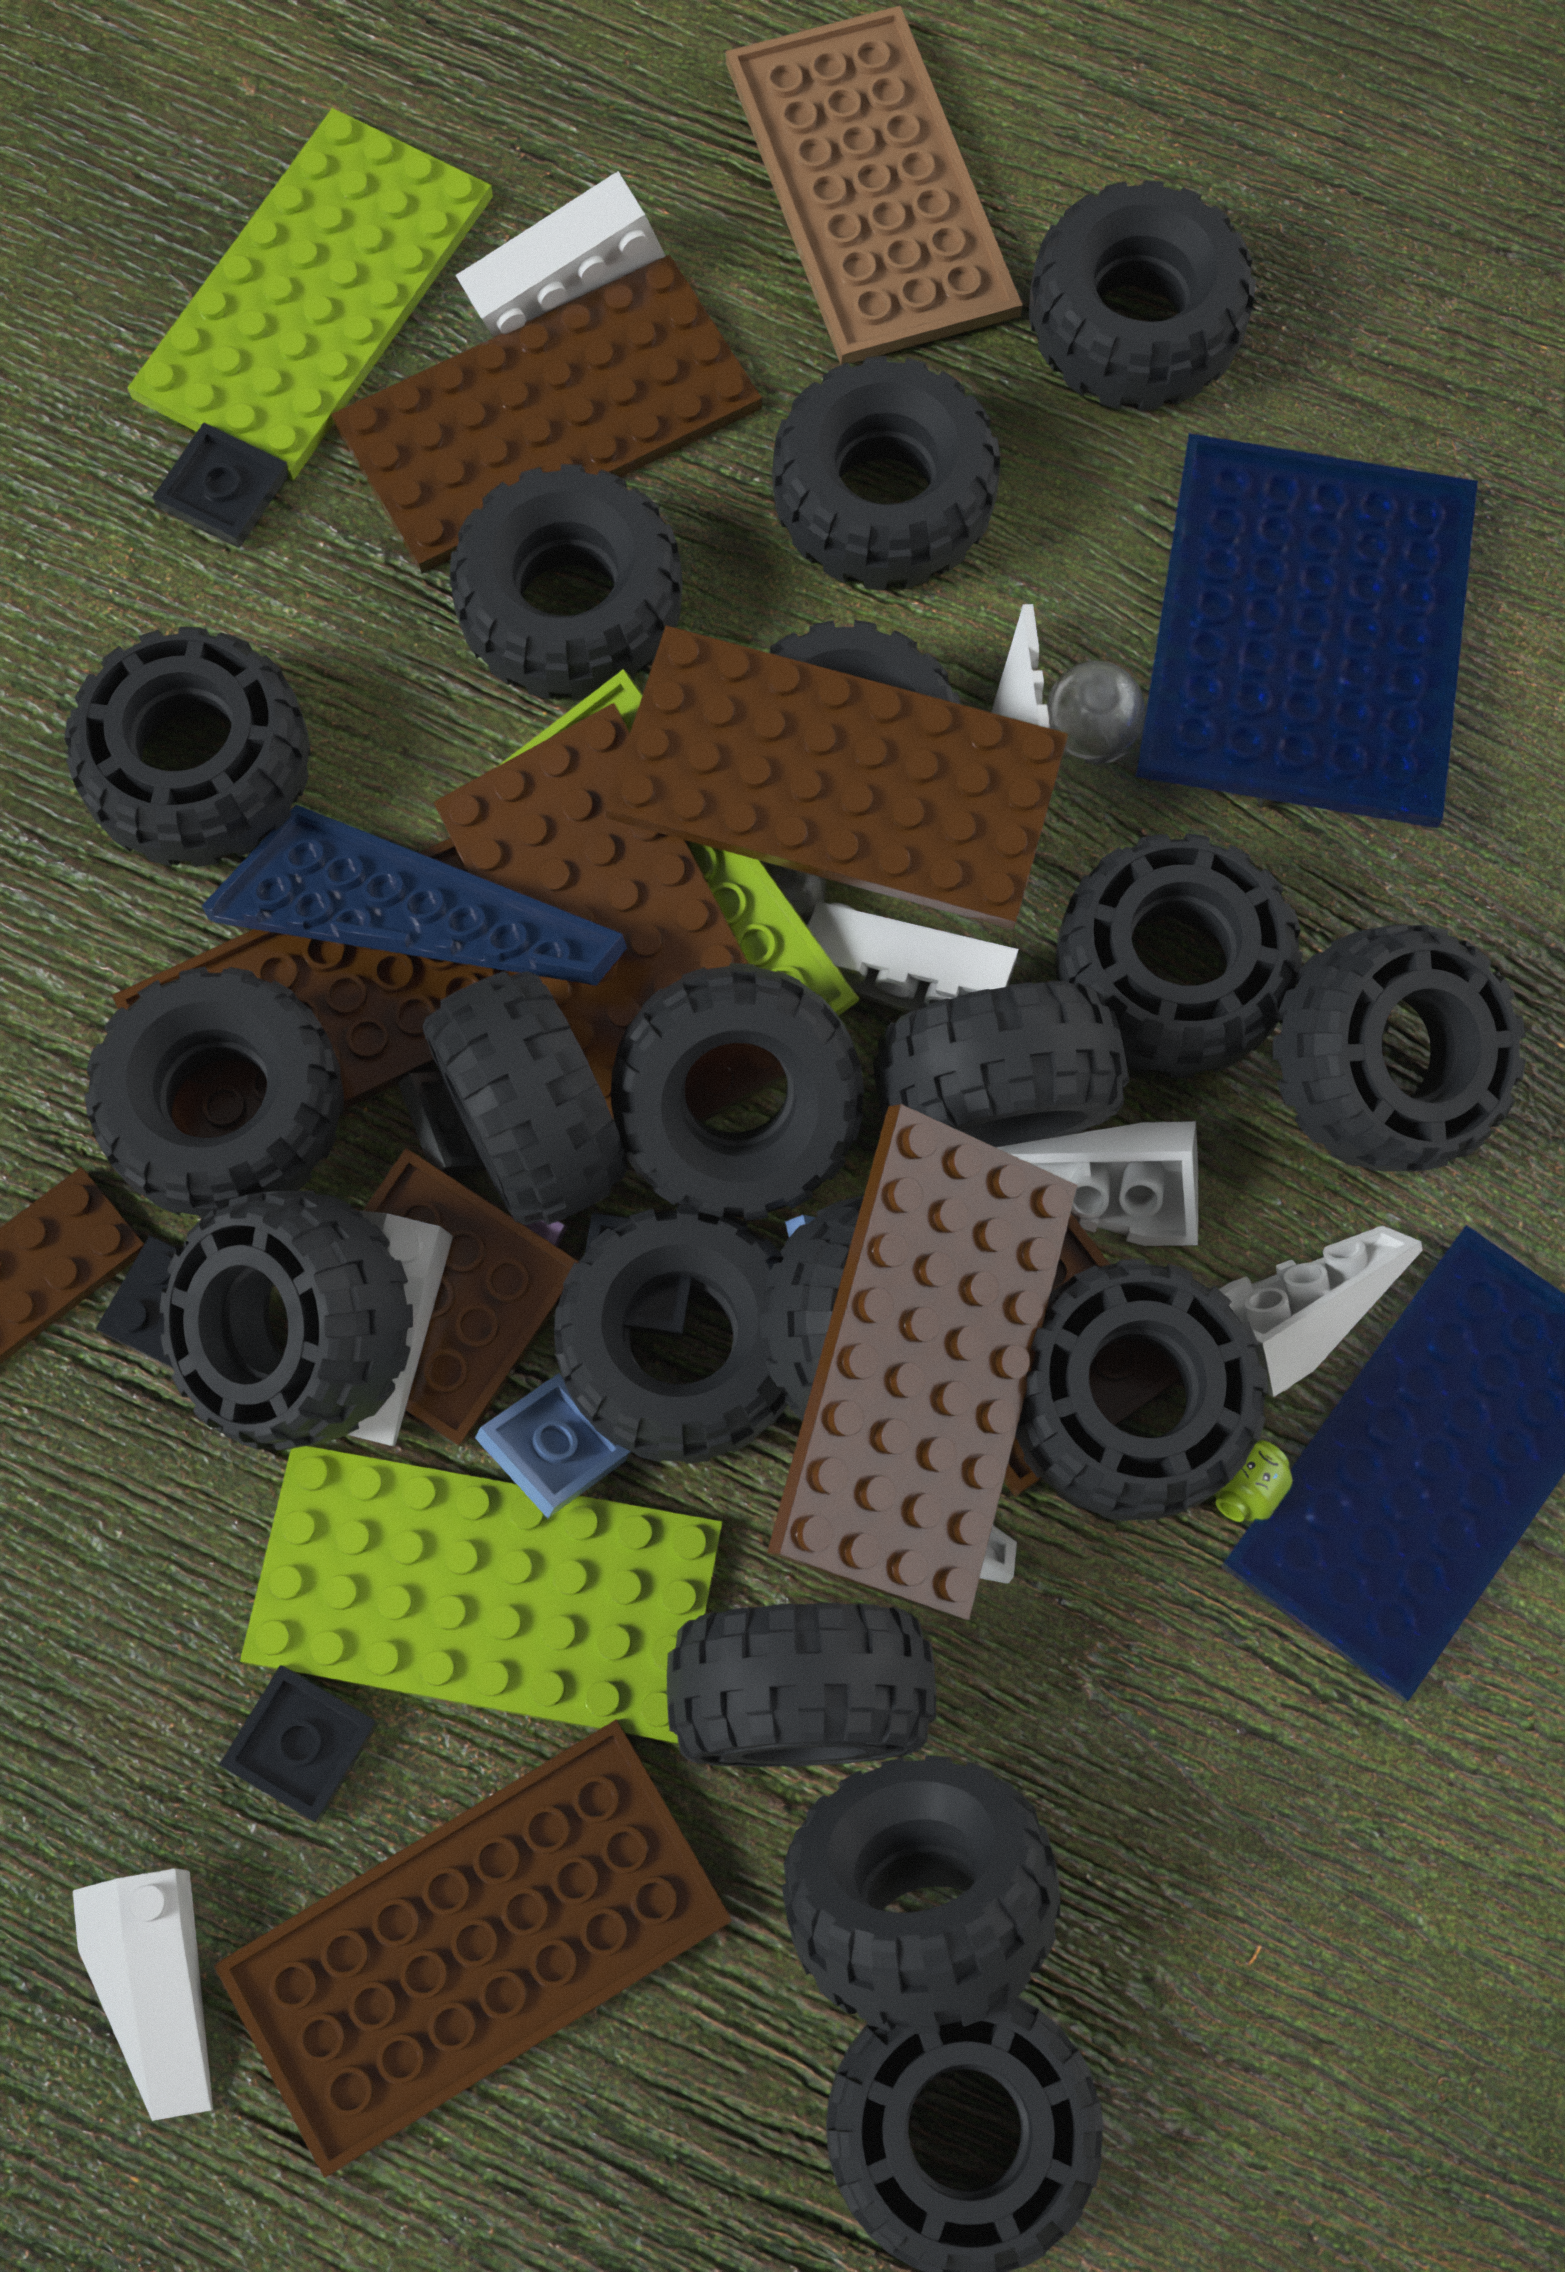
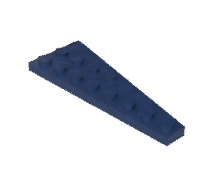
M295 805L290 810V818L277 831L273 829L202 905L208 920L215 923L517 973L528 971L541 977L597 985L627 949L623 934L299 805Z

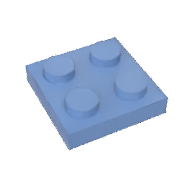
M559 1373L481 1426L475 1437L547 1518L554 1515L623 1464L631 1452L617 1444L614 1445L595 1430L578 1410L566 1389L563 1377Z

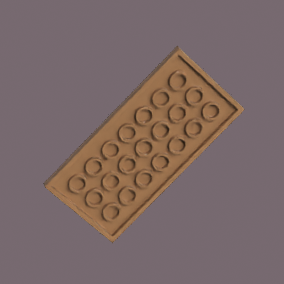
M901 6L726 51V65L841 365L846 362L849 364L865 360L866 357L883 355L1021 317V300Z

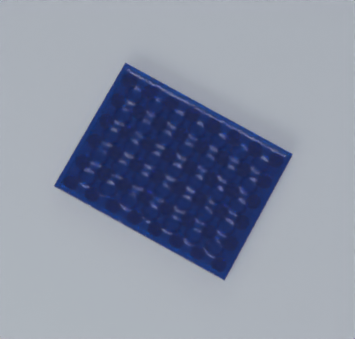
M1189 433L1184 454L1135 777L1439 828L1444 817L1478 481Z

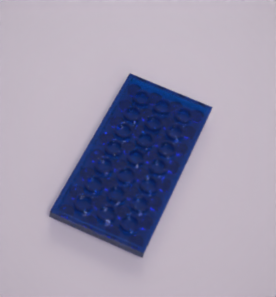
M1465 1225L1291 1466L1290 1472L1293 1479L1291 1487L1274 1513L1268 1519L1260 1520L1255 1518L1220 1567L1403 1703L1409 1701L1565 1473V1294L1471 1227Z

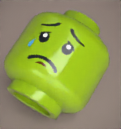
M1259 1440L1249 1454L1246 1464L1226 1486L1214 1494L1217 1498L1215 1502L1217 1508L1226 1517L1237 1522H1242L1244 1519L1252 1522H1262L1271 1517L1290 1491L1293 1479L1289 1469L1288 1458L1270 1442Z

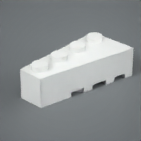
M617 171L461 271L456 277L492 336L496 337L500 334L506 335L519 329L526 322L665 257V254L645 213Z
M817 901L808 924L809 929L857 996L906 1013L918 1011L928 1007L929 1004L947 998L952 999L967 995L970 992L988 988L1008 987L1019 950L856 911L841 903L827 904Z

